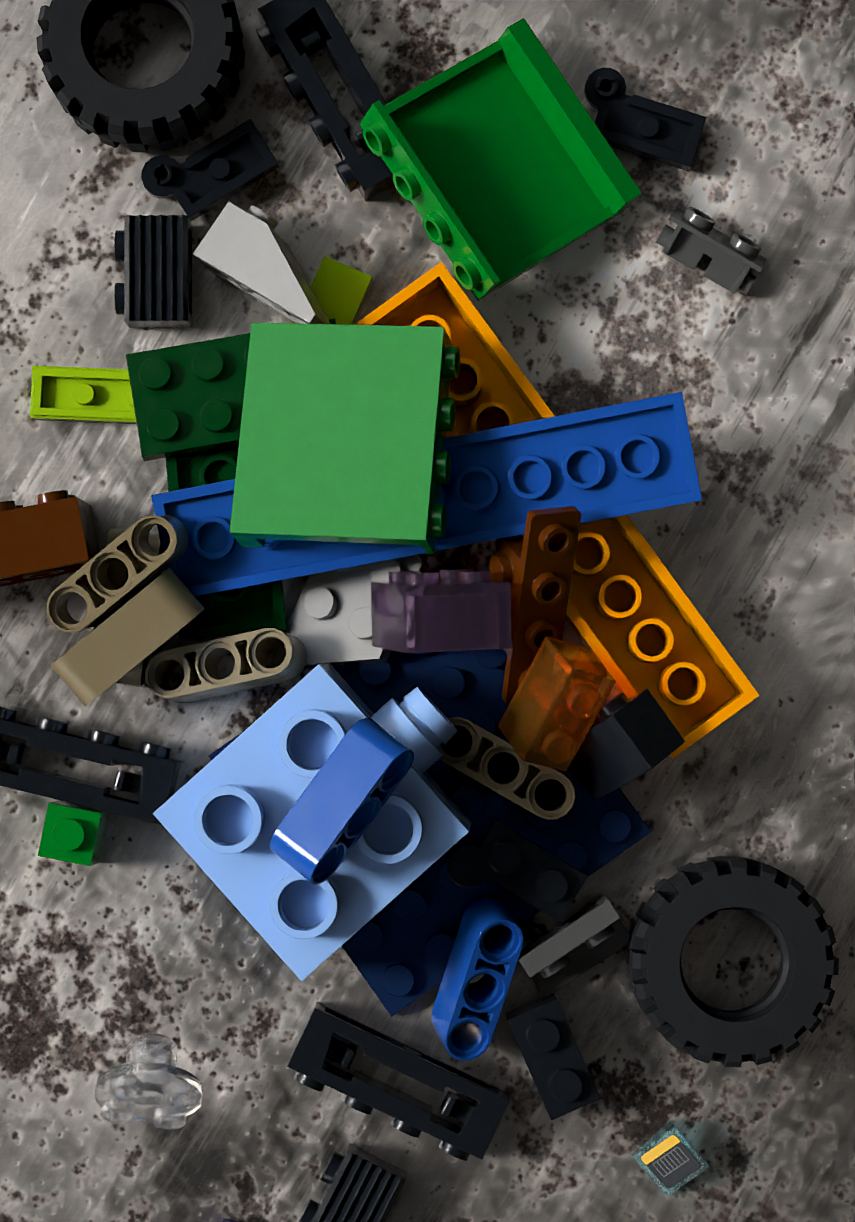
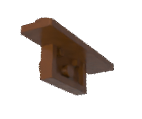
M575 506L530 510L526 517L524 538L521 535L497 539L496 553L490 559L489 574L492 582L489 603H486L483 609V623L487 633L492 635L507 654L501 698L507 705L551 700L554 696L581 521V512Z

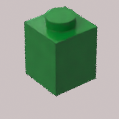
M62 801L48 803L38 856L85 866H93L99 863L109 812Z

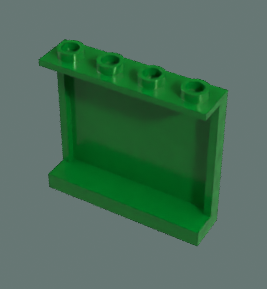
M524 18L508 26L496 42L383 106L380 100L373 103L359 124L363 129V137L368 148L375 155L381 156L393 174V182L397 191L404 199L412 202L423 219V227L426 234L433 243L441 245L453 263V272L458 282L465 289L471 290L477 301H480L623 213L642 194Z
M251 323L230 534L242 547L264 548L265 539L421 545L427 554H435L437 537L443 538L445 536L447 525L445 504H440L441 484H449L451 476L450 451H444L446 431L454 430L456 419L454 398H449L450 379H457L460 371L459 347L453 346L445 327Z

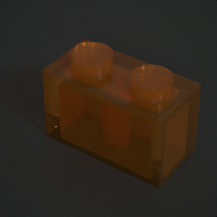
M546 636L498 724V728L523 761L567 772L616 680L589 648Z

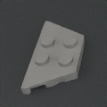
M421 554L311 574L305 583L284 633L298 638L304 644L307 652V663L305 666L330 663L332 666H343L345 663L359 662L361 664L384 663L390 655L430 565ZM283 642L278 643L269 663L275 667L279 666L286 656V648Z

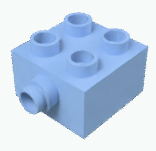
M330 663L318 664L153 813L301 981L469 832L472 823L426 772L444 755L439 746L442 743L446 744L457 732V729L419 687H416L403 697L404 701L400 704L394 698H391L374 713ZM371 718L414 752L413 763L406 776L337 870L326 881L319 885H313L270 849V841L277 827L345 734L359 720Z

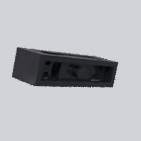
M272 0L258 8L262 26L256 29V33L268 55L272 58L279 54L289 70L282 74V77L295 101L298 103L306 99L315 116L310 118L308 122L323 148L332 144L341 161L334 166L347 190L351 193L358 188L363 199L367 201L393 186L392 172L381 156L375 155L368 148L363 137V129L355 133L357 137L356 142L365 154L360 157L358 156L350 142L348 124L308 56L323 48L321 45L322 38L312 25L317 22L327 39L328 57L362 115L365 116L372 104L378 100L381 101L383 106L387 104L327 1ZM295 37L298 39L304 52L302 56L299 55L291 41Z
M0 707V761L11 765L21 764L25 749L23 745L2 741L4 734L27 739L26 746L108 766L117 765L119 761L142 767V775L126 770H117L113 786L114 790L140 795L139 801L110 795L111 787L30 767L20 768L19 772L0 768V786L162 825L153 813L174 795L182 763L180 760L170 758L171 748L141 741L139 750L118 746L120 736L89 729L87 738L66 733L68 723L37 716L36 724L31 725L15 721L17 711Z
M319 1002L316 1003L287 1066L296 1071L294 1079L301 1084L321 1092L325 1085L345 1094L342 1102L351 1108L369 1115L372 1113L373 1108L393 1117L390 1124L401 1132L419 1138L423 1131L441 1140L438 1146L441 1150L464 1161L468 1160L470 1154L481 1160L483 1159L510 1101L508 1092ZM335 1033L365 1047L364 1056L443 1093L447 1086L474 1099V1101L470 1103L448 1090L440 1106L442 1109L440 1114L446 1117L451 1116L460 1121L458 1125L434 1114L431 1105L356 1069L353 1074H350L325 1062L326 1057L349 1070L357 1053L358 1047L351 1043L346 1044L332 1037V1035Z

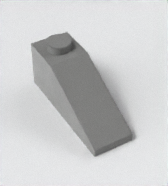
M228 201L193 255L215 275L295 323L330 324L289 245L274 231L278 223L253 205L246 212Z

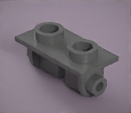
M676 207L668 219L677 224L676 229L666 224L656 241L657 244L664 247L662 253L692 270L696 268L703 254H706L712 258V261L703 276L733 294L738 290L747 295L757 278L748 271L750 268L761 272L767 260L759 255L761 247L741 234L734 233L730 238L714 229L715 220L696 208L688 207L685 212Z

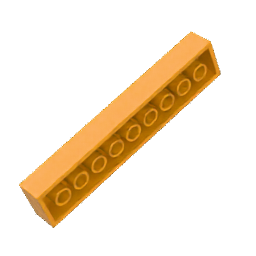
M442 261L355 324L445 327L453 346H458L460 350L459 376L457 379H450L449 398H454L456 406L455 426L453 431H446L445 438L555 417ZM628 515L580 523L565 620L619 694L623 692L629 700L645 689L650 691L686 741L666 757L674 759L760 695Z

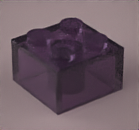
M440 569V579L439 572H421L419 570L388 571L389 581L371 582L373 647L404 653L511 648L510 582L491 580L490 570Z

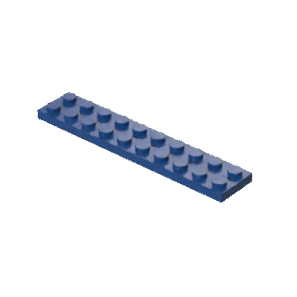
M672 393L445 438L444 451H450L451 476L449 484H441L440 504H445L447 525L445 536L443 538L437 537L436 551L522 535L525 531L527 513L530 510L575 506L581 512L580 523L701 501L702 495L683 393ZM235 479L151 495L155 515L176 517L184 524L188 531L189 542L186 551L169 567L194 596L426 553L421 545L265 539L264 548L242 547L230 534ZM157 524L161 550L164 553L169 547L170 536L167 529Z

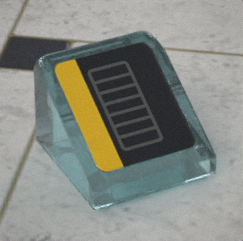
M672 1120L632 1154L636 1162L666 1196L697 1177L709 1167L706 1159Z

